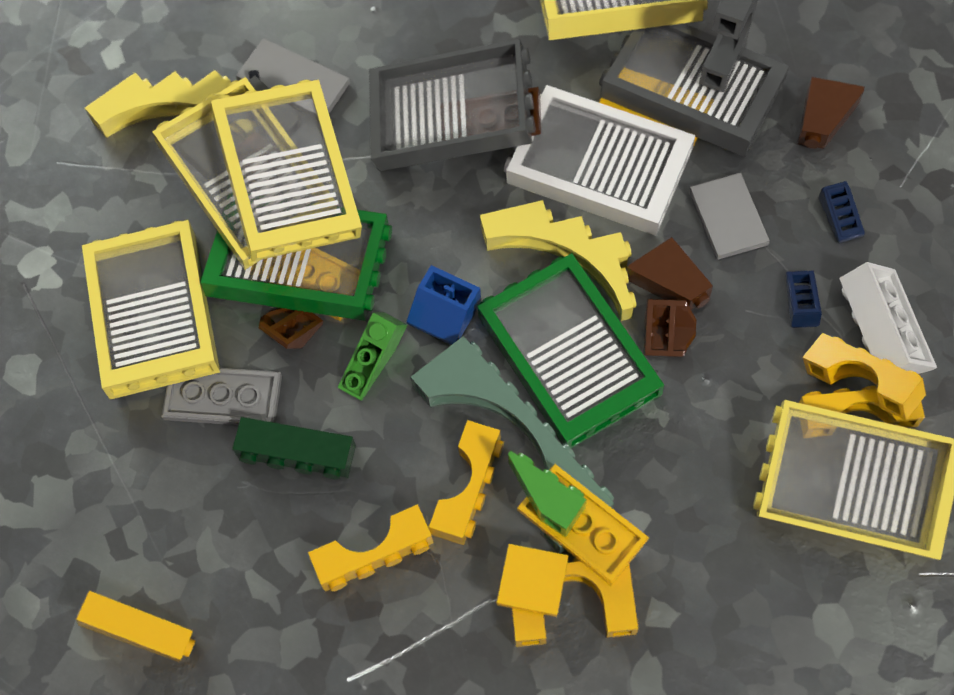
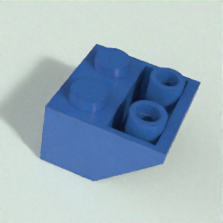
M431 265L417 288L406 322L408 325L452 345L461 338L474 316L477 306L480 305V287Z

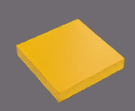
M509 544L497 605L557 617L569 555Z

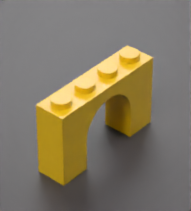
M577 558L573 559V562L567 563L564 582L575 581L583 583L592 588L598 595L602 604L606 638L636 635L638 622L630 565L624 569L610 586ZM512 608L516 647L546 644L544 614Z

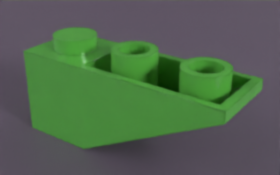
M373 312L337 388L362 401L395 352L407 324L385 312Z
M510 450L508 453V463L540 521L566 537L586 508V499L583 498L584 494L574 486L569 485V487H566L558 482L559 478L553 472L547 469L541 471L533 465L534 462L525 454L519 453L517 455Z

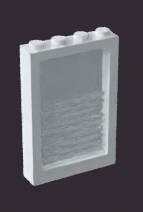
M546 85L543 93L540 94L541 135L532 136V144L514 147L515 153L513 157H508L504 166L507 184L656 236L692 152L695 135Z

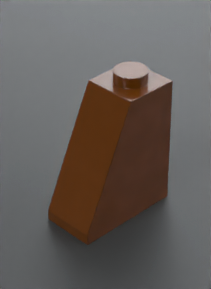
M812 77L806 94L797 144L813 149H824L859 105L865 87Z
M672 237L627 267L629 282L664 300H686L692 310L695 307L697 309L703 307L711 299L710 295L713 285Z

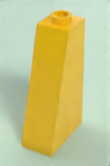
M92 591L88 592L76 618L78 626L178 662L181 661L182 656L189 657L196 641L190 638L192 630Z

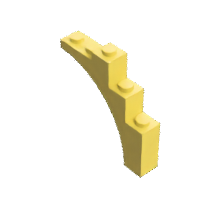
M214 70L192 85L186 77L182 79L175 71L155 86H152L146 78L142 80L134 73L86 106L85 110L94 125L108 138L121 129L143 120L162 116H179L184 109L195 107L202 103L208 95L217 94L226 89V86L231 81L227 76L221 77ZM240 120L229 127L230 130L237 133L242 139L247 140L252 134L256 133L255 128H257V125L253 121Z
M543 200L480 215L481 231L487 251L503 248H530L549 252L559 257H566L572 253L584 271L602 286L613 302L620 320L632 319L633 308H636V299L633 292H628L626 285L629 283L626 271L628 257H631L632 254L628 241L623 240L621 232L592 239L590 226L584 225L582 216L554 222L550 209H545Z

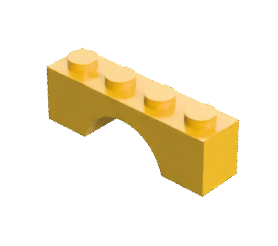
M822 333L803 356L807 374L830 385L848 377H861L872 381L878 387L877 395L880 408L904 420L909 418L926 396L923 378L918 373L897 367L888 359L877 358L863 348H855L846 344L839 337H831Z
M875 385L864 387L859 391H850V389L843 388L829 394L813 391L806 393L799 401L801 404L844 414L853 411L869 412L880 418L884 423L906 428L918 427L925 418L922 401L907 420L881 409L877 395L878 387ZM799 418L803 438L832 436L837 428L836 426Z
M467 420L458 450L459 455L469 464L472 470L471 480L465 490L459 495L449 499L438 500L429 525L431 535L461 545L465 544L467 537L472 538L476 527V521H473L476 510H482L486 494L482 493L486 483L491 484L494 476L495 467L491 466L494 458H499L503 450L504 441H501L500 430Z
M418 504L390 516L391 522L387 537L379 546L365 552L350 551L342 547L335 540L308 552L325 591L331 590V592L340 590L347 586L348 581L354 578H367L373 575L375 569L381 566L391 567L400 563L402 557L408 554L418 555L427 551L430 548L429 545L434 542Z

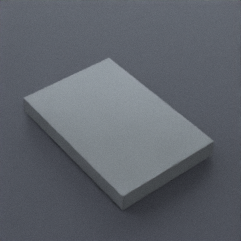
M741 173L690 187V195L717 260L769 245L770 240Z

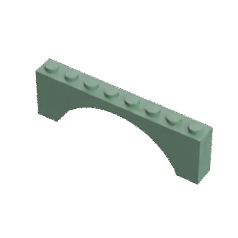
M464 336L411 376L413 388L430 407L444 404H467L488 409L508 419L532 442L541 457L545 469L550 470L556 464L613 509L614 502L612 500H614L611 492L605 486L600 487L593 480L594 474L585 464L580 465L574 459L575 454L566 443L561 444L555 438L556 433L547 422L542 423L536 417L537 412L535 408L527 401L524 403L517 396L519 392L510 381L505 382L499 376L501 373L492 361L487 363L481 356L483 353L475 342L469 343ZM540 530L542 536L557 553L562 554L566 550Z

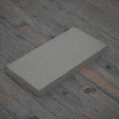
M264 38L236 75L238 81L244 77L249 81V72L257 70L259 71L260 80L268 88L276 85H293L302 80H319L329 113L350 84L348 77ZM313 99L287 104L318 119Z
M220 368V373L168 385L161 417L163 420L225 425H239L241 417L275 423L282 374L275 371Z

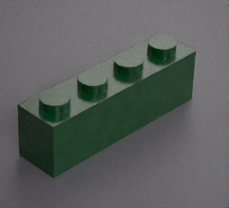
M241 417L232 450L239 460L246 464H256V461L263 462L274 469L281 470L285 466L295 468L296 472L309 475L313 471L323 473V476L326 478L338 480L340 477H349L356 444L353 436Z

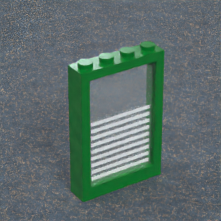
M233 192L228 195L227 200L234 196ZM259 195L250 201V205L254 204V200L262 199L265 196ZM285 199L284 201L280 202L279 204H281V203H286V202H289V201H291V200ZM233 201L225 206L224 211L236 205V202ZM273 201L262 203L258 207L254 208L252 210L253 214L256 212L257 208L265 207ZM301 204L290 206L282 212L292 210ZM337 207V209L340 208L341 213L334 214L331 217L346 214L344 208ZM236 209L227 216L223 211L222 218L244 248L247 246V243L244 242L245 236L239 235L243 228L242 226L238 229L234 228V225L240 222V217L233 222L229 221V218L236 215L238 210ZM270 210L262 213L261 215L254 218L255 222L258 221V217L268 215L275 210ZM357 210L362 225L360 238L262 259L246 270L217 231L200 283L206 297L365 321L368 311L373 310L374 295L372 293L374 287L378 288L380 283V271L378 270L380 264L385 263L386 248L384 246L385 242L391 239L392 225H388L387 214ZM293 214V215H291L290 217L286 218L285 220L291 219L292 217L296 216L297 214ZM278 218L269 219L261 225L269 224ZM272 227V228H270V229L267 230V231H271V230L275 229L276 227Z
M572 253L566 257L560 256L556 258L550 266L543 270L537 269L531 272L525 280L519 283H511L503 292L496 296L486 297L477 306L478 318L547 423L555 431L561 444L566 443L570 448H573L663 394L664 383Z

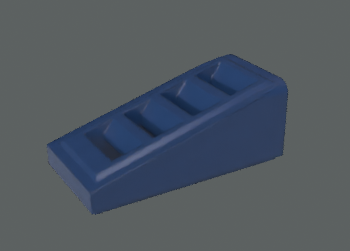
M847 181L823 187L818 198L838 243L864 236L865 232ZM844 205L843 208L835 210L836 206ZM845 215H848V216H849V218H845V219H842V220H839V219H838V217H841V216H845ZM851 224H852L853 227H854V228H851V229H848V230H844V231H842V229H841V227L848 226V225H851Z
M814 270L786 272L791 326L793 328L819 326L822 312ZM794 283H809V285L794 286Z

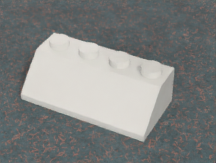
M866 262L839 278L843 286L842 293L846 300L849 301L853 310L852 318L860 327L863 335L862 342L871 355L880 359H888L895 366L906 371L912 370L918 374L937 368L895 269Z

